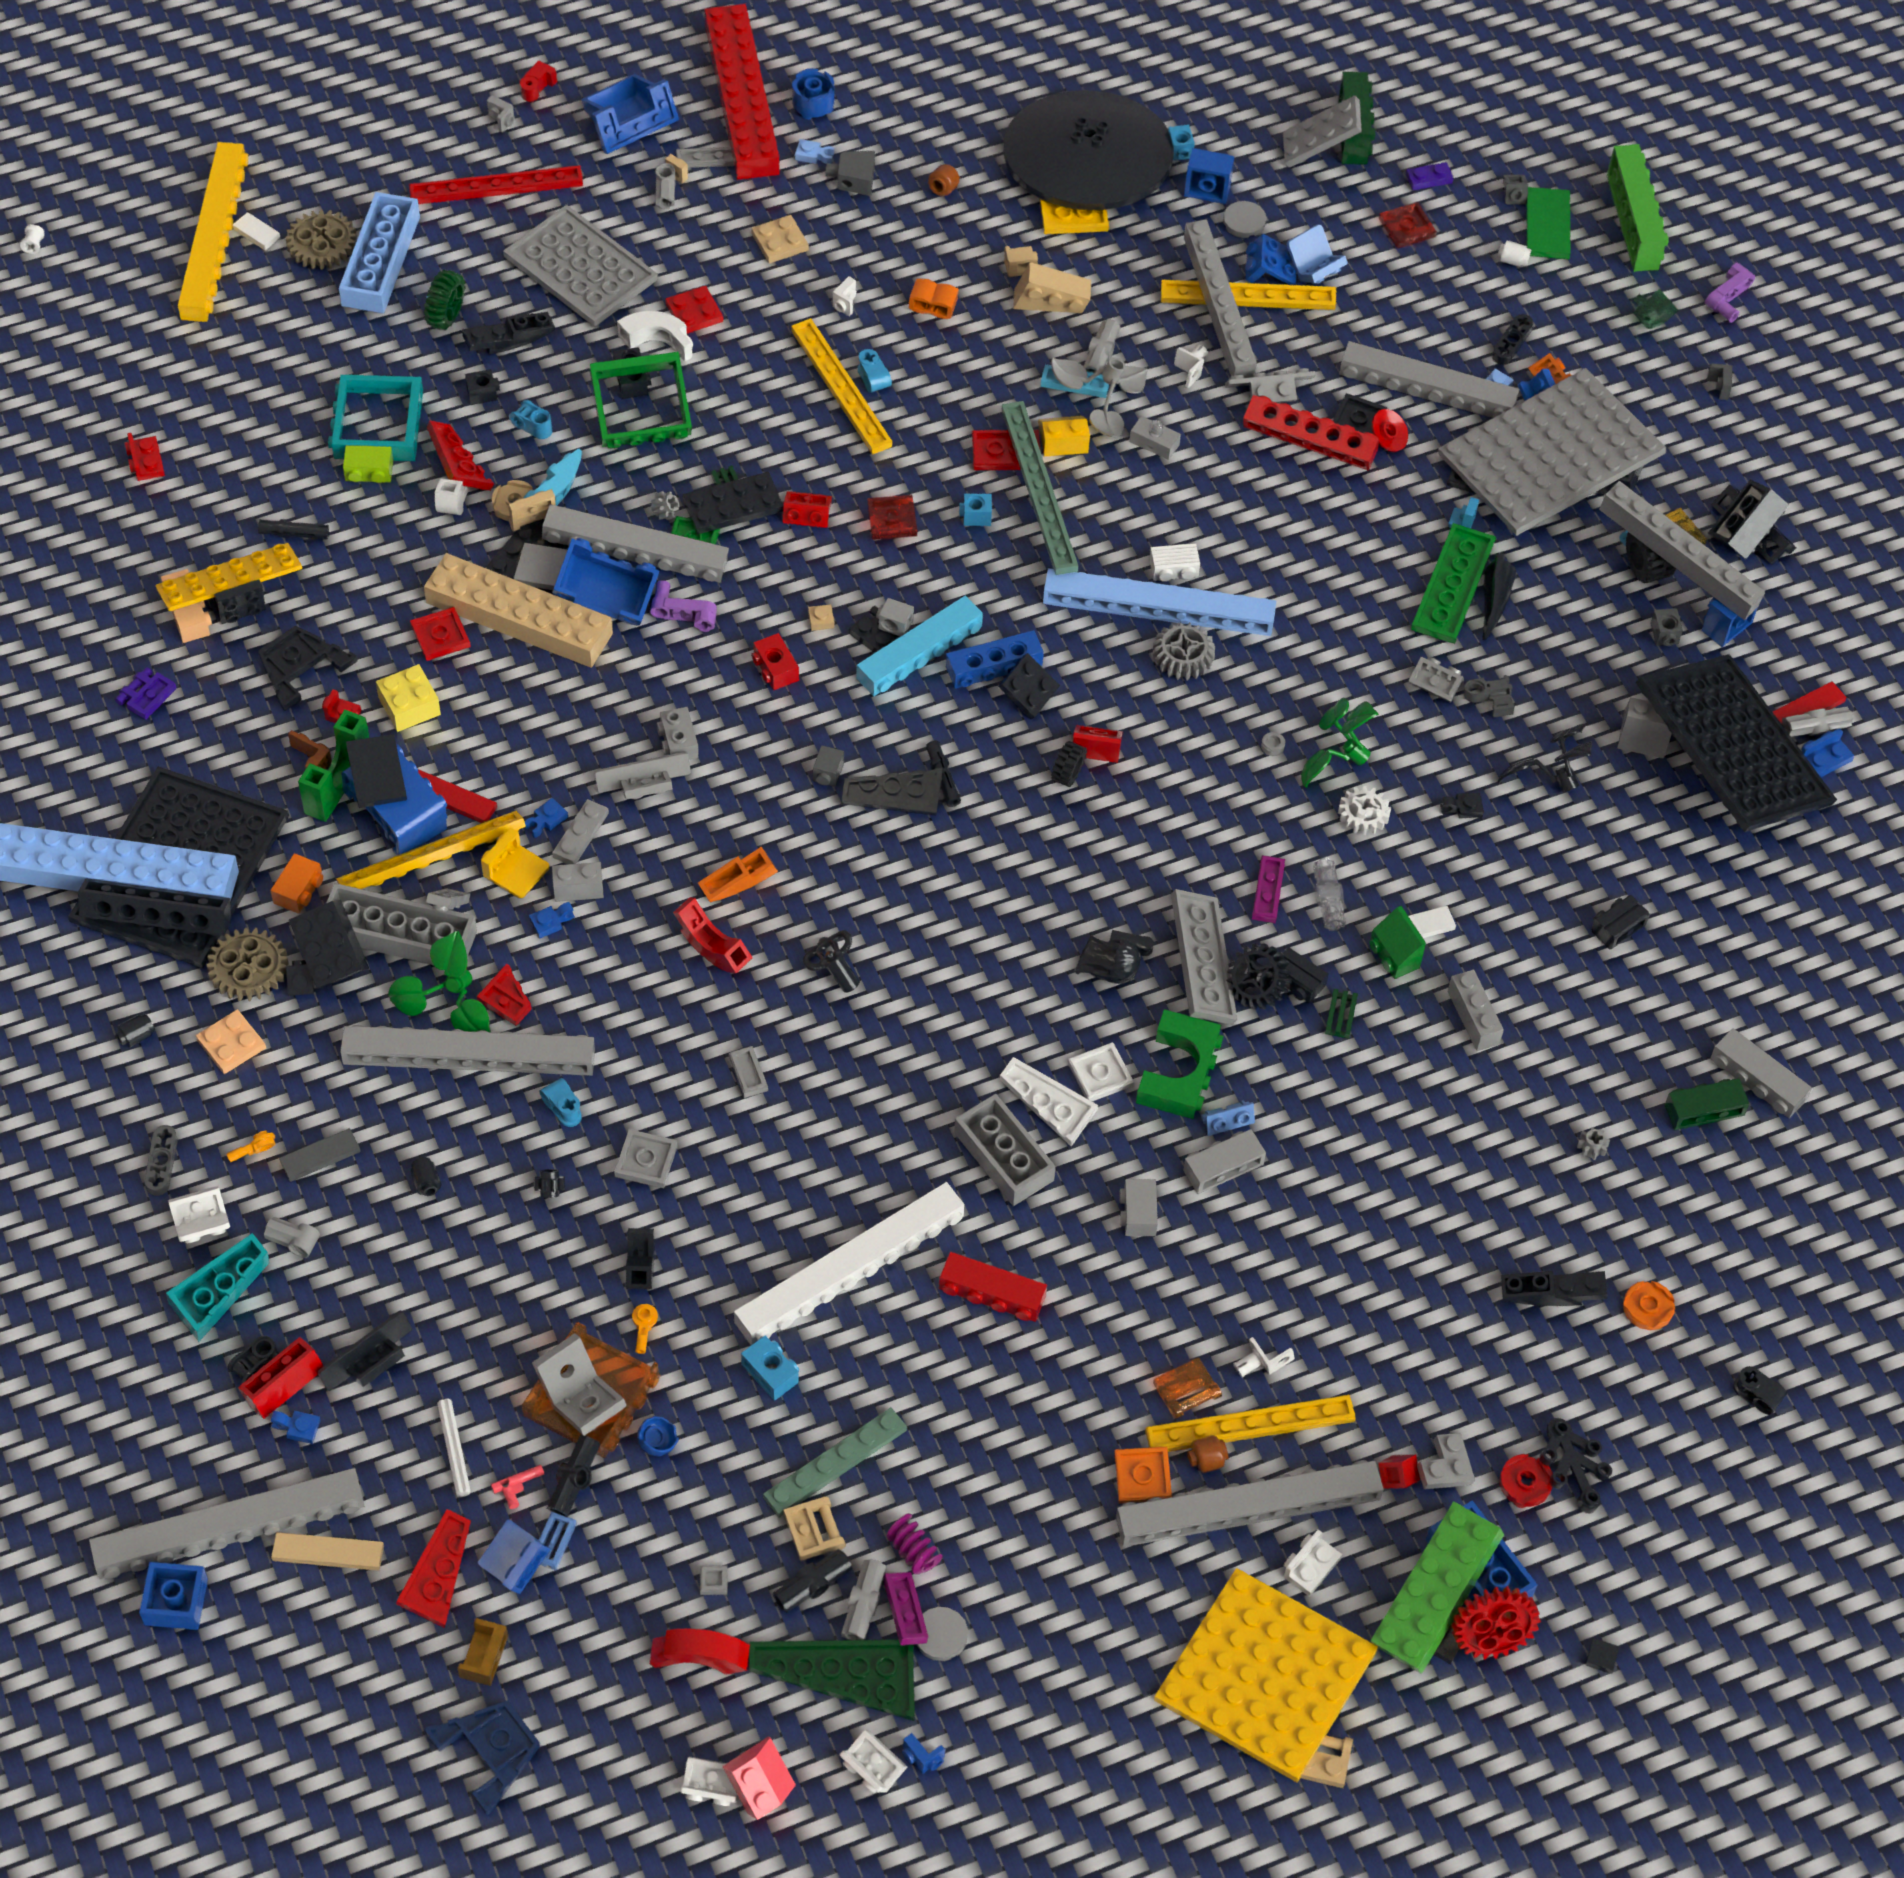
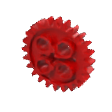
M1508 1586L1502 1592H1499L1498 1587L1494 1588L1493 1593H1489L1485 1589L1484 1595L1481 1597L1474 1594L1475 1600L1473 1602L1465 1600L1467 1607H1458L1459 1615L1453 1616L1455 1623L1451 1624L1453 1628L1452 1633L1459 1648H1464L1465 1654L1472 1652L1474 1658L1482 1653L1483 1659H1487L1490 1654H1493L1494 1659H1497L1499 1653L1502 1652L1505 1656H1508V1650L1510 1649L1517 1652V1645L1526 1646L1525 1639L1534 1638L1532 1631H1538L1537 1623L1541 1622L1539 1618L1540 1613L1533 1598L1528 1597L1526 1591L1520 1594L1518 1588L1510 1592Z

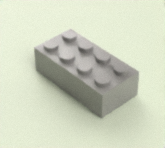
M997 1094L955 1118L954 1134L1013 1206L1054 1181L1056 1166Z

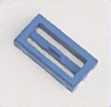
M551 1512L539 1541L545 1544L555 1520L559 1521V1524L548 1546L551 1550L541 1563V1566H550L551 1569L556 1571L577 1522L575 1519ZM565 1524H568L553 1560H551V1555Z

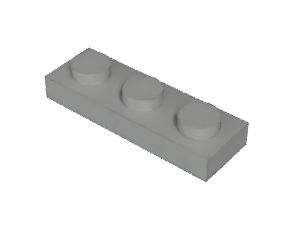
M587 799L552 852L553 858L566 864H576L608 816L609 809Z
M446 888L428 893L426 903L433 904V909L447 911L448 909H454V907L460 908V905L469 903L470 893Z

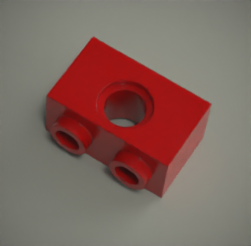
M779 633L753 643L754 652L751 653L752 660L756 666H760L765 683H770L773 690L799 681V666Z

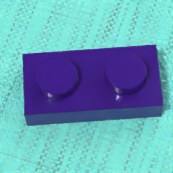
M1447 162L1406 170V177L1412 191L1451 184L1454 179Z

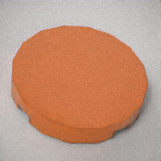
M1637 1282L1625 1294L1623 1301L1625 1316L1632 1324L1641 1329H1661L1670 1322L1674 1315L1673 1295L1665 1286L1658 1282Z

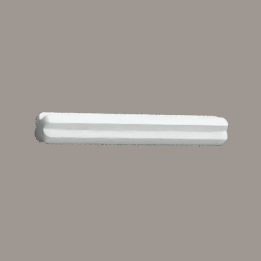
M450 1399L440 1400L437 1404L456 1495L458 1497L467 1496L471 1491L452 1401Z

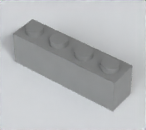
M1734 1028L1714 1047L1710 1059L1719 1068L1726 1070L1734 1076L1735 1079L1740 1078L1742 1084L1750 1088L1757 1097L1771 1104L1778 1113L1790 1118L1807 1101L1812 1087Z

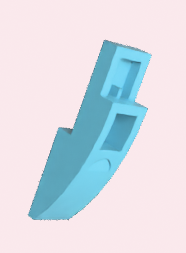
M578 448L573 453H567L559 463H553L546 472V480L534 491L530 490L527 492L524 498L533 496L540 491L552 489L557 506L567 495L574 482L581 461L582 450Z

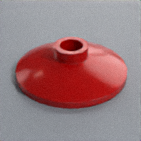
M1382 409L1373 416L1372 432L1376 438H1379V444L1391 452L1402 450L1408 442V429L1401 416L1390 409Z

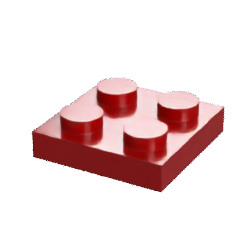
M706 285L665 298L666 306L671 315L686 324L687 334L723 322V315Z
M455 607L410 621L411 628L426 661L470 647V641Z

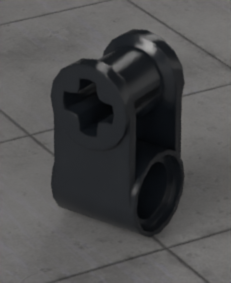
M268 1336L256 1338L248 1347L231 1359L228 1369L231 1372H235L242 1379V1383H244L250 1376L254 1375L279 1354L273 1339ZM265 1349L271 1350L266 1355H260V1353Z
M1753 1366L1744 1367L1733 1383L1734 1391L1739 1396L1767 1415L1774 1413L1787 1394L1781 1384L1773 1381Z

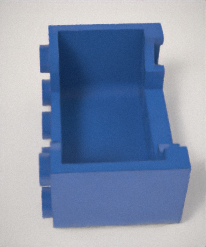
M396 744L407 800L365 808L385 830V837L395 843L396 846L392 848L393 852L396 855H400L420 847L447 829L446 819L448 816L445 809L447 807L445 799L440 794L436 795L430 781L426 777L422 778L414 762L408 761L404 757L401 747ZM351 767L341 773L343 792L350 800L354 798L357 802Z

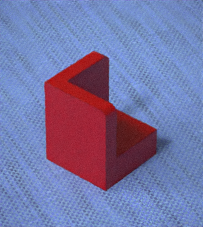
M1416 1454L1392 1455L1378 1463L1383 1489L1407 1488L1420 1480Z

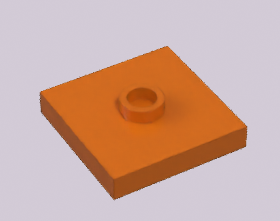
M1167 1446L1118 1449L1114 1451L1119 1504L1147 1502L1149 1499L1156 1497L1162 1499L1172 1498Z

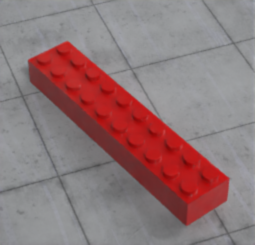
M746 4L705 8V28L729 143L734 158L737 180L780 175L779 153Z

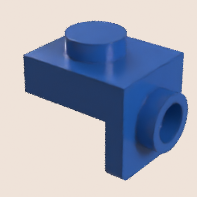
M913 1733L903 1739L902 1754L909 1764L912 1765L914 1763L923 1774L929 1769L934 1771L942 1765L945 1757V1748L940 1745L931 1753H928Z

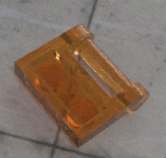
M1199 1357L1153 1380L1154 1386L1175 1419L1183 1416L1184 1412L1210 1399L1216 1400L1222 1397L1220 1387L1213 1381ZM1203 1386L1207 1389L1180 1403L1176 1401V1399Z

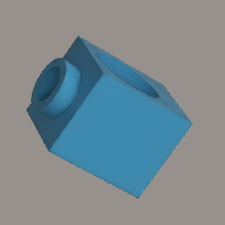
M1190 126L1168 127L1174 147L1173 160L1190 159L1192 148L1195 145Z
M964 494V503H959V516L964 517V526H991L992 494Z

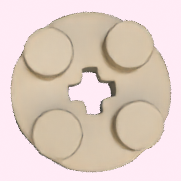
M520 480L508 481L507 485L502 487L499 485L492 494V507L495 516L509 521V504L511 503L509 501H514L515 498L523 499L527 492L532 490V486Z

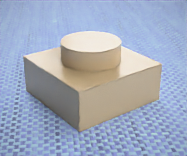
M670 154L665 159V163L671 164L675 168V180L683 184L688 179L687 163Z
M831 604L808 607L811 631L834 629Z

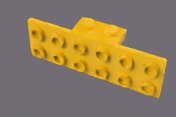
M289 543L277 544L263 551H255L241 558H233L219 565H211L197 572H189L175 579H167L157 584L156 589L168 611H173L213 598L216 593L258 579L260 582L301 570L302 565Z

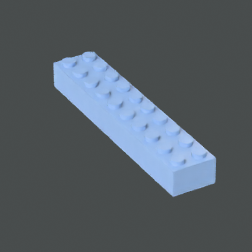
M0 823V881L78 891L87 878L231 898L239 873L235 855Z

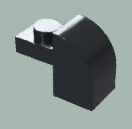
M628 1228L626 1289H652L655 1257L654 1229Z

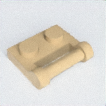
M552 489L540 491L524 499H517L509 504V523L512 531L519 530L521 526L546 517L549 505H556Z
M822 1497L784 1509V1516L800 1561L830 1551L834 1552L837 1549L842 1550L846 1547L844 1538L840 1537L830 1507L832 1505L829 1497ZM818 1511L821 1513L830 1540L823 1542L813 1512Z
M1326 1735L1320 1746L1342 1750L1341 1757L1316 1751L1300 1778L1344 1788L1353 1739L1345 1737L1344 1740Z

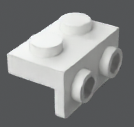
M866 1729L847 1751L843 1750L840 1753V1756L845 1760L843 1765L853 1774L859 1773L864 1778L863 1784L874 1793L876 1791L887 1792L907 1768L897 1756Z
M688 1757L684 1782L680 1793L687 1794L686 1799L703 1801V1797L714 1799V1804L730 1806V1802L738 1800V1795L722 1767L727 1763Z

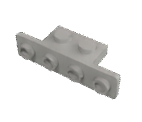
M1308 368L1295 370L1296 373L1287 374V371H1277L1272 376H1266L1265 373H1256L1252 375V378L1236 375L1230 377L1231 380L1225 383V387L1250 385L1251 399L1253 395H1256L1258 397L1266 396L1276 403L1292 402L1297 400L1295 381L1312 379L1316 374L1315 371L1309 372Z
M685 751L595 770L594 773L599 793L622 788L626 799H639L645 795L663 794L668 790H673L670 778L688 775L691 773L689 755Z

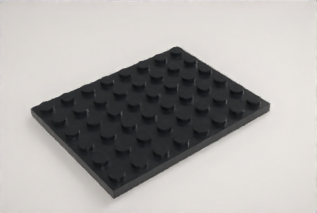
M1730 654L1641 676L1635 682L1744 832L1832 806L1837 801V798Z
M158 766L115 839L235 855L239 873L231 897L232 917L286 823L289 813L288 810ZM79 899L68 916L71 923L200 968L204 967L208 955L212 952L211 948L215 947L217 940L221 937V935L212 936L200 932L190 933L178 929H163L149 925L139 926L134 923H117L112 920L90 919L89 917L79 916Z

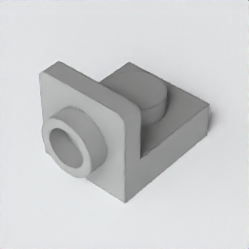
M491 95L487 100L488 113L498 121V130L503 133L508 127L512 126L515 120L513 105Z

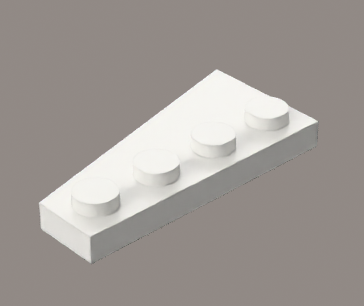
M1014 1057L1000 1074V1081L1070 1146L1073 1145L1098 1110V1105Z

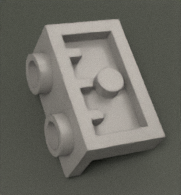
M1421 657L1408 682L1451 703L1460 684L1462 685L1464 682V678L1461 676L1462 672L1451 666L1448 669L1440 666V661L1432 657L1427 659Z

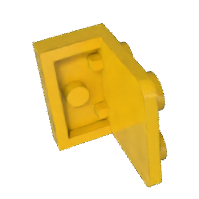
M513 828L500 835L495 846L491 850H487L481 858L483 877L517 898H524L549 870V863L520 845L519 832Z

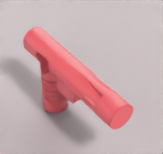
M538 1465L492 1483L491 1487L494 1494L502 1491L509 1508L515 1509L519 1506L515 1494L524 1491L522 1483L544 1475L542 1466ZM509 1483L508 1487L502 1486L504 1484Z

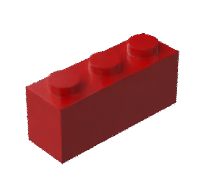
M299 1337L238 1388L249 1406L265 1419L318 1375V1370L324 1365L315 1350Z

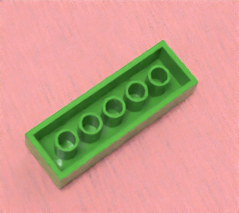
M1639 144L1614 146L1607 179L1633 272L1659 270L1660 263L1664 260V248L1668 245V234L1664 233V220L1659 215V203L1654 198V185L1650 184V171L1645 166V154L1641 152Z
M1453 1501L1372 1637L1371 1642L1378 1646V1649L1422 1674L1454 1620L1453 1616L1458 1614V1607H1462L1503 1538L1504 1534L1501 1528Z

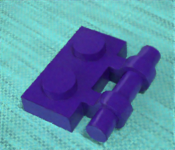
M148 667L142 672H137L133 676L134 680L128 686H123L119 691L120 694L115 698L116 703L122 705L127 700V708L145 720L177 689L176 683L158 672L150 678L153 672Z

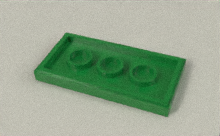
M1528 187L1527 249H1531L1530 256L1558 259L1570 258V190Z

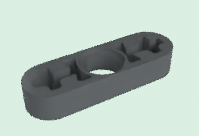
M162 1125L156 1128L152 1137L144 1182L147 1191L154 1196L165 1194L170 1186L178 1138L175 1129L169 1125ZM165 1135H169L170 1138L166 1139V1148H164L161 1139ZM158 1156L168 1157V1161L164 1165H156L154 1163ZM156 1173H160L161 1182L158 1183V1186H153V1183L157 1180Z

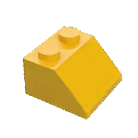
M1084 416L1038 419L1044 457L1088 453L1090 434L1087 418Z

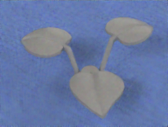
M1114 357L1110 358L1106 367L1101 366L1097 372L1087 378V371L1081 364L1071 360L1053 358L1051 366L1054 376L1062 385L1071 389H1081L1083 382L1089 383L1102 373L1104 382L1111 385L1103 411L1099 409L1093 410L1089 420L1092 427L1098 432L1109 437H1120L1124 430V421L1117 412L1108 411L1114 386L1119 384L1120 388L1125 392L1140 393L1144 389L1148 369L1125 366L1121 359Z

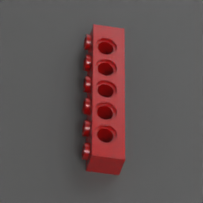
M1253 395L1243 417L1245 428L1368 471L1379 448V438H1376L1372 433H1362L1349 425L1342 426L1336 424L1329 418L1313 416L1309 411L1293 409L1286 403L1279 404L1273 402L1266 396L1258 397ZM1274 414L1275 417L1272 419H1268L1265 417V415ZM1294 421L1296 422V424L1293 426L1286 425V422ZM1310 428H1314L1317 430V432L1308 433L1307 430ZM1334 435L1338 439L1331 441L1328 437ZM1350 443H1357L1359 446L1351 448L1348 445Z

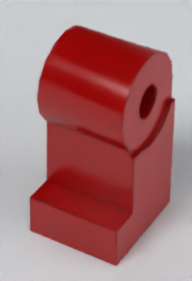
M538 60L520 81L522 99L528 102L536 101L539 98L540 92L547 85L553 87L557 83L556 68Z

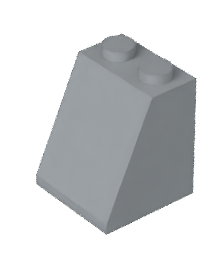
M1630 698L1624 710L1617 749L1664 758L1672 733L1662 718L1655 712L1654 707L1649 701Z

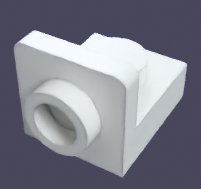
M848 276L833 291V307L848 316L853 313L856 280Z

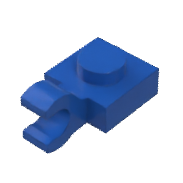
M566 902L560 905L556 911L553 910L552 906L530 914L529 918L538 937L543 938L562 930L561 923L569 921L575 916L570 902Z
M273 1411L270 1421L273 1422L272 1428L287 1431V1439L313 1444L321 1420L320 1416L294 1411L292 1417L282 1412Z

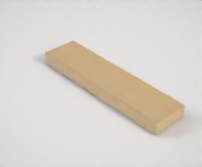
M276 1532L272 1561L380 1571L384 1544L378 1541Z

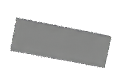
M731 147L676 149V157L687 163L688 168L734 166Z

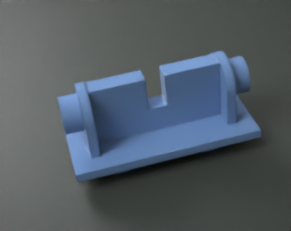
M1242 1100L1239 1103L1226 1106V1110H1223L1222 1107L1211 1111L1206 1110L1205 1114L1201 1115L1203 1123L1207 1124V1135L1211 1136L1255 1123L1254 1103Z

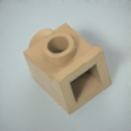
M1005 246L1004 263L1008 277L1022 276L1030 262L1038 264L1037 253L1032 250L1031 246L1014 249Z

